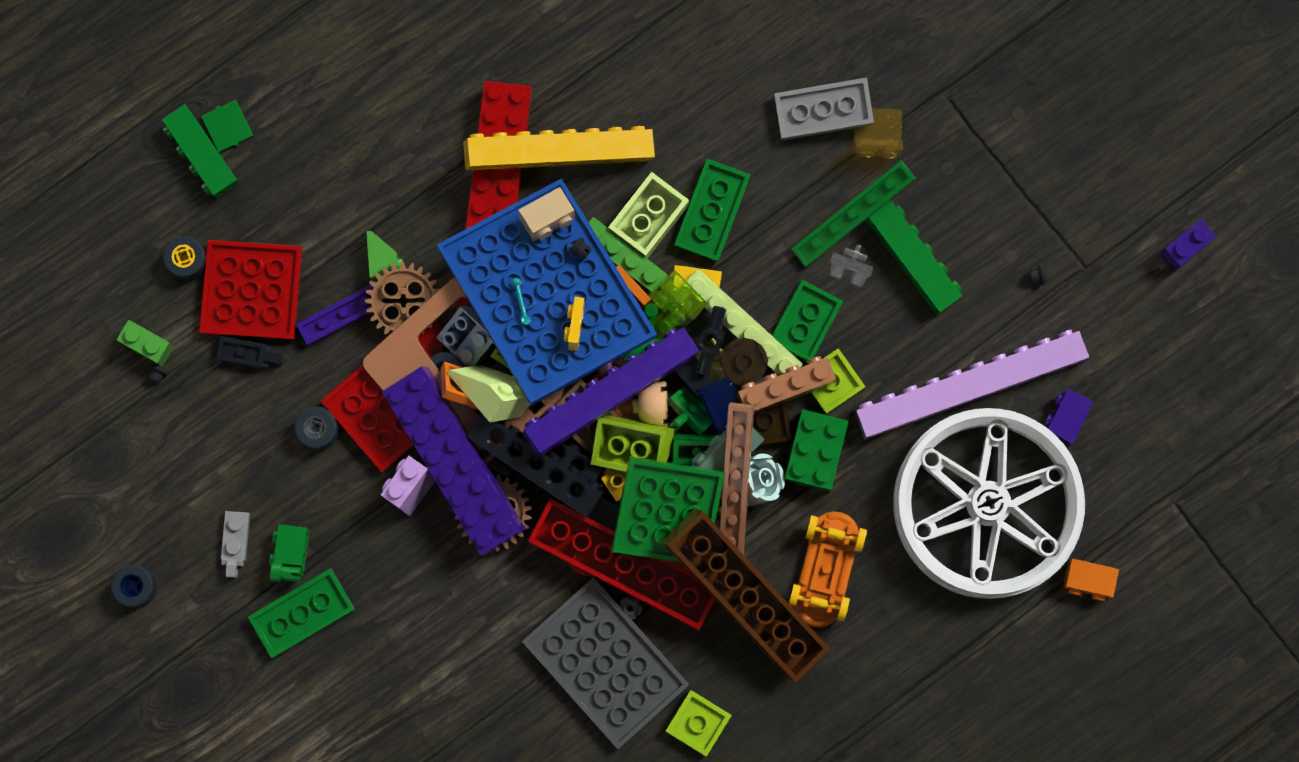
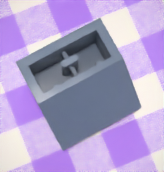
M462 305L436 337L467 367L480 364L495 347L474 309Z

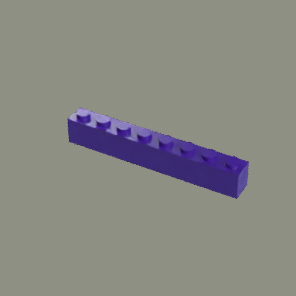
M684 327L678 331L672 329L663 336L665 339L658 344L656 341L650 343L644 348V353L639 356L633 354L624 361L625 365L619 369L617 366L611 368L605 373L606 377L602 380H592L585 386L586 390L580 394L577 391L565 398L566 403L559 407L557 404L553 405L545 411L546 415L539 420L535 417L525 424L526 428L523 431V436L537 457H541L695 358L699 353V349Z

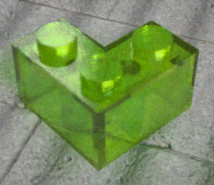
M675 269L665 276L648 295L662 309L653 322L664 334L672 329L678 331L688 325L708 304Z

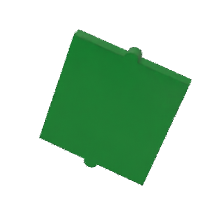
M237 100L221 107L217 106L215 110L201 116L219 153L233 146L238 147L239 143L254 137Z

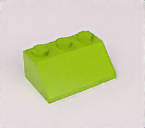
M605 415L597 421L591 465L626 472L629 456L667 462L671 452L674 428Z

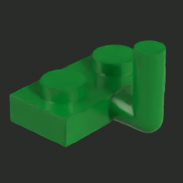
M685 385L667 401L679 415L668 426L669 428H674V434L686 422L700 436L717 420Z

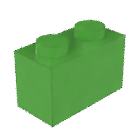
M130 320L127 321L117 338V341L162 367L174 348L168 341Z

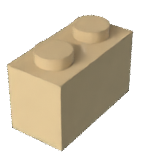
M559 187L519 209V219L534 242L537 239L543 240L549 237L552 231L559 227L565 228L569 226L575 219V210Z

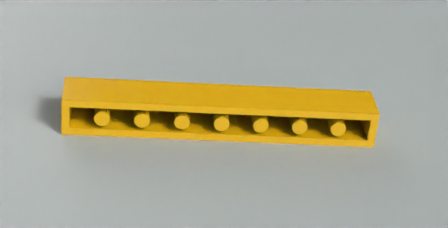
M645 126L631 127V130L622 131V127H612L608 131L599 132V128H590L582 133H577L576 129L563 130L561 134H554L552 130L540 131L539 135H530L529 131L517 132L516 136H507L505 132L494 133L493 137H484V134L469 135L470 138L463 142L466 170L650 161L655 157L652 129L645 130Z

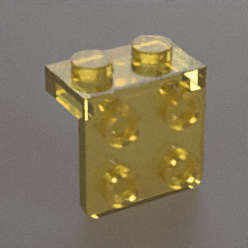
M872 108L874 125L858 127L854 130V154H859L861 157L883 155L885 158H896L901 156L903 151V141H901L902 111L899 109Z

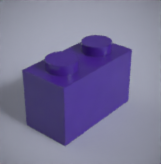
M1200 219L1160 254L1177 271L1217 236Z
M1067 389L1064 394L1060 392L1054 402L1057 408L1054 414L1049 413L1043 426L1055 434L1062 443L1070 446L1074 443L1094 401L1070 389Z

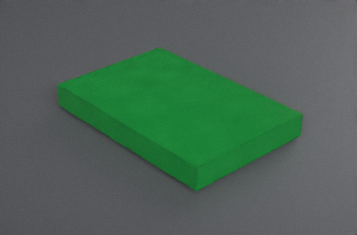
M801 280L772 336L794 356L806 362L813 359L843 300Z

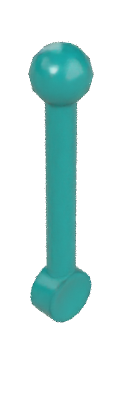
M514 278L512 285L516 289L522 313L521 323L527 326L531 320L526 314L520 289L521 280Z

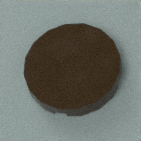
M734 339L721 352V370L726 378L735 384L755 383L762 378L768 364L766 351L761 344L753 339Z

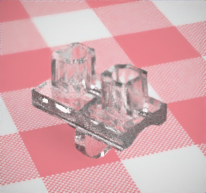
M856 245L855 251L845 248L844 255L850 256L852 259L833 253L830 261L832 263L830 275L842 279L845 268L852 270L854 274L851 283L862 287L867 277L871 276L873 267L856 261L858 259L866 262L867 255L859 253L861 246Z

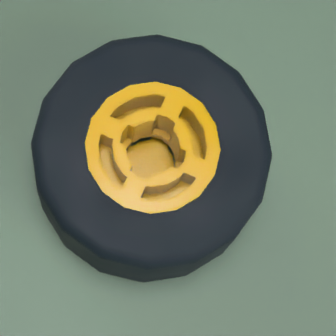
M179 236L169 241L164 248L163 263L166 269L177 279L193 280L201 276L205 271L207 252L203 245L193 237Z

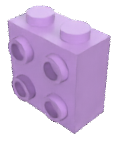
M408 456L406 460L403 459L398 464L394 477L385 482L382 487L383 492L381 496L411 516L435 482V479L429 469Z

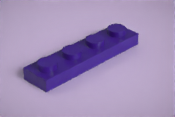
M369 285L296 324L306 344L310 346L372 313L366 312L372 304L366 303L365 299L372 296L367 294L366 290L374 289V287ZM390 298L382 299L384 303L391 302Z

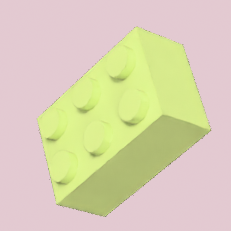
M651 172L608 229L648 259L687 209L689 200Z

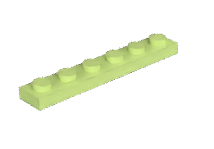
M699 268L682 285L710 313L713 306L724 307L726 314L723 325L738 338L753 339L761 344L767 354V365L779 376L785 374V369L799 365L800 368L803 365Z

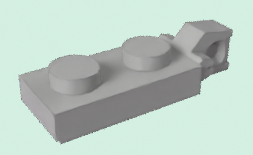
M225 511L221 559L222 565H226L227 578H237L238 566H244V561H246L250 513Z

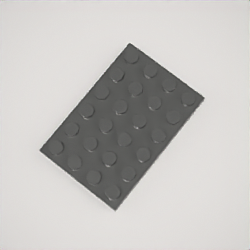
M594 577L522 641L617 749L623 746L689 686V683Z

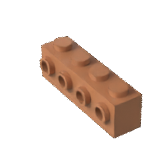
M821 356L808 360V365L799 368V365H794L785 369L786 373L777 376L774 373L764 377V382L755 385L754 382H750L741 386L742 390L738 391V398L741 404L754 405V414L834 384L836 377L828 357L821 359Z

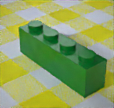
M186 104L162 119L166 125L162 129L170 140L175 138L179 144L175 147L183 159L187 157L192 163L188 167L195 177L200 175L204 181L201 186L208 196L213 194L218 200L240 185Z

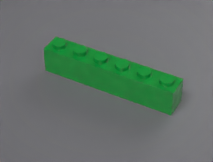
M890 200L866 219V221L938 316L962 298V289L955 280L951 281L947 276L948 270L941 261L937 262L932 256L934 251L928 243L923 244L920 240L918 229L913 224L909 225L905 220L906 214L899 205L895 206Z

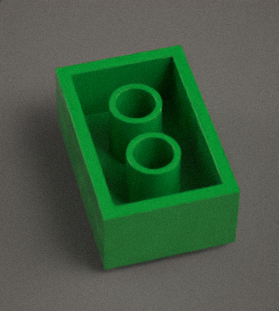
M802 409L785 474V482L830 493L848 421Z

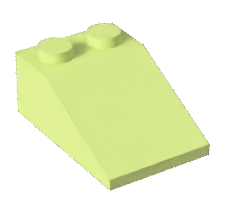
M484 365L451 369L447 373L489 422L522 417L530 405L515 378Z

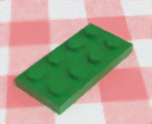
M706 159L674 247L719 262L751 174Z
M330 568L248 616L268 654L273 659L356 609L333 569Z

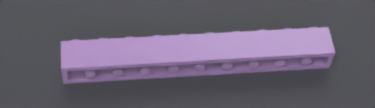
M1067 330L1058 334V339L1050 341V338H1045L1036 342L1037 346L1028 349L1026 345L1015 349V354L1006 357L1004 353L993 357V362L984 365L983 361L971 365V370L963 373L959 369L948 373L949 378L939 380V377L926 381V386L917 388L914 385L904 389V394L896 397L894 393L881 397L882 402L873 404L872 401L859 405V410H856L855 415L864 440L1086 361L1089 355L1080 331L1073 333L1072 330Z

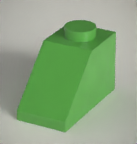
M366 231L369 276L371 281H378L375 276L376 273L383 276V267L385 266L391 271L392 263L397 268H400L403 259H399L397 252L372 231Z

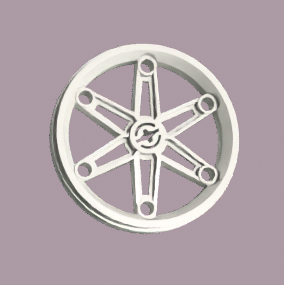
M983 408L952 415L931 427L919 438L906 455L899 469L894 488L893 509L896 528L901 542L913 562L924 574L942 587L955 593L974 598L995 599L1026 592L1049 579L1062 567L1074 550L1083 527L1085 495L1078 467L1070 452L1055 434L1036 420L1009 410ZM987 427L978 476L933 448L957 432L970 428ZM999 427L1002 430V438H994L991 435V428ZM1008 430L1021 434L1033 441L1048 455L1054 465L1006 481ZM992 447H998L997 482L986 481ZM926 455H934L937 458V464L935 466L927 465L925 462ZM921 465L960 501L914 524L911 505L912 489L916 474ZM944 466L974 485L968 495L941 472ZM1050 470L1059 472L1060 480L1058 482H1053L1049 478ZM1040 478L1042 485L1011 500L1007 489ZM1063 483L1066 513L1061 534L1056 541L1024 513L1018 505ZM989 491V492L984 493V494H983L982 496H980L979 499L977 500V498H978V496H979V494H980L981 492ZM986 497L989 501L1000 499L991 506L992 509L989 506L978 509L986 501ZM967 507L971 518L937 529L935 522ZM1000 508L999 512L996 515L989 516ZM1009 513L1013 514L1037 535L1034 541L1004 522ZM919 525L928 527L929 535L924 538L918 535L917 527ZM981 525L992 526L986 561L979 560ZM972 526L970 578L959 575L942 565L928 551L923 542ZM1000 530L1045 558L1036 567L1020 576L1007 580L991 581ZM1044 540L1049 541L1053 546L1050 553H1045L1041 548ZM977 568H982L986 571L987 577L985 581L976 579L975 571Z

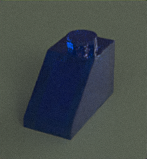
M721 378L697 389L715 433L724 431L728 420V405L730 402L735 403L736 401L734 396L737 393L733 382L731 380L728 381L727 378Z

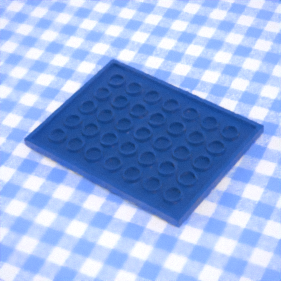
M562 179L437 244V249L531 406L657 337L656 331ZM560 187L575 210V219L569 226L565 228L559 227L552 231L549 237L543 240L537 239L533 242L519 219V209ZM584 238V243L591 247V252L586 259H582L577 255L572 257L571 248L577 239ZM514 278L521 280L520 289L525 310L531 320L527 326L521 323L522 313L516 289L512 285ZM575 297L584 298L585 305L578 351L568 350V342L564 341L565 328L571 325V319H567L569 304L574 305Z

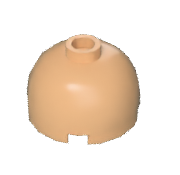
M666 381L652 384L638 394V399H633V413H638L641 422L668 427V424H663V420L668 418L667 391H662V387L667 386Z

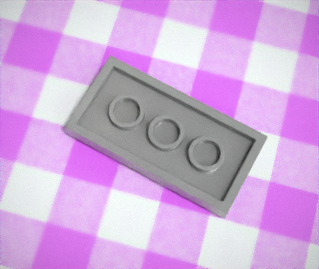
M867 77L774 93L782 140L874 125Z

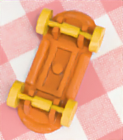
M828 512L819 518L811 515L805 538L809 539L798 585L793 584L788 604L795 609L798 615L810 627H825L836 619L844 622L850 598H846L845 593L855 553L862 552L867 530L862 528L858 530L855 521L842 512Z

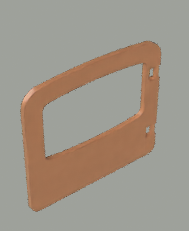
M455 278L444 285L364 358L363 366L382 390L387 389L421 366L429 367L442 389L441 372L427 355L418 338L427 327L458 299L466 297ZM564 388L541 400L544 406L535 414L530 410L531 405H529L522 417L508 419L504 424L508 427L512 424L523 433L526 428L525 424L535 417L539 419L547 409L560 400L563 396ZM449 401L469 434L480 415L467 405ZM498 429L492 431L493 440L501 442L503 433ZM475 443V445H476V447L478 448L479 452L484 449V448H482L481 446H479L478 444ZM488 452L489 455L484 459L487 464L495 458L490 452Z

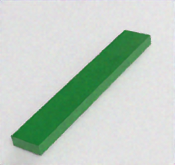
M900 160L791 250L801 263L808 267L917 178L906 164Z

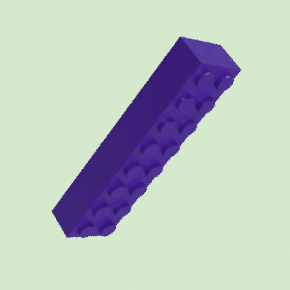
M421 366L382 391L480 556L489 554L526 531L525 526L475 443L467 438L468 432L449 400L442 397V389L429 367Z

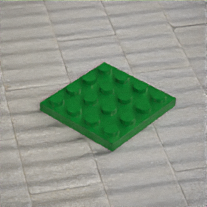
M629 456L611 548L612 552L679 562L661 541L695 508L703 511L715 524L725 475L724 471Z

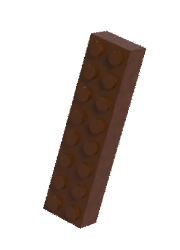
M695 508L661 541L670 553L788 679L797 682L830 649L703 511Z

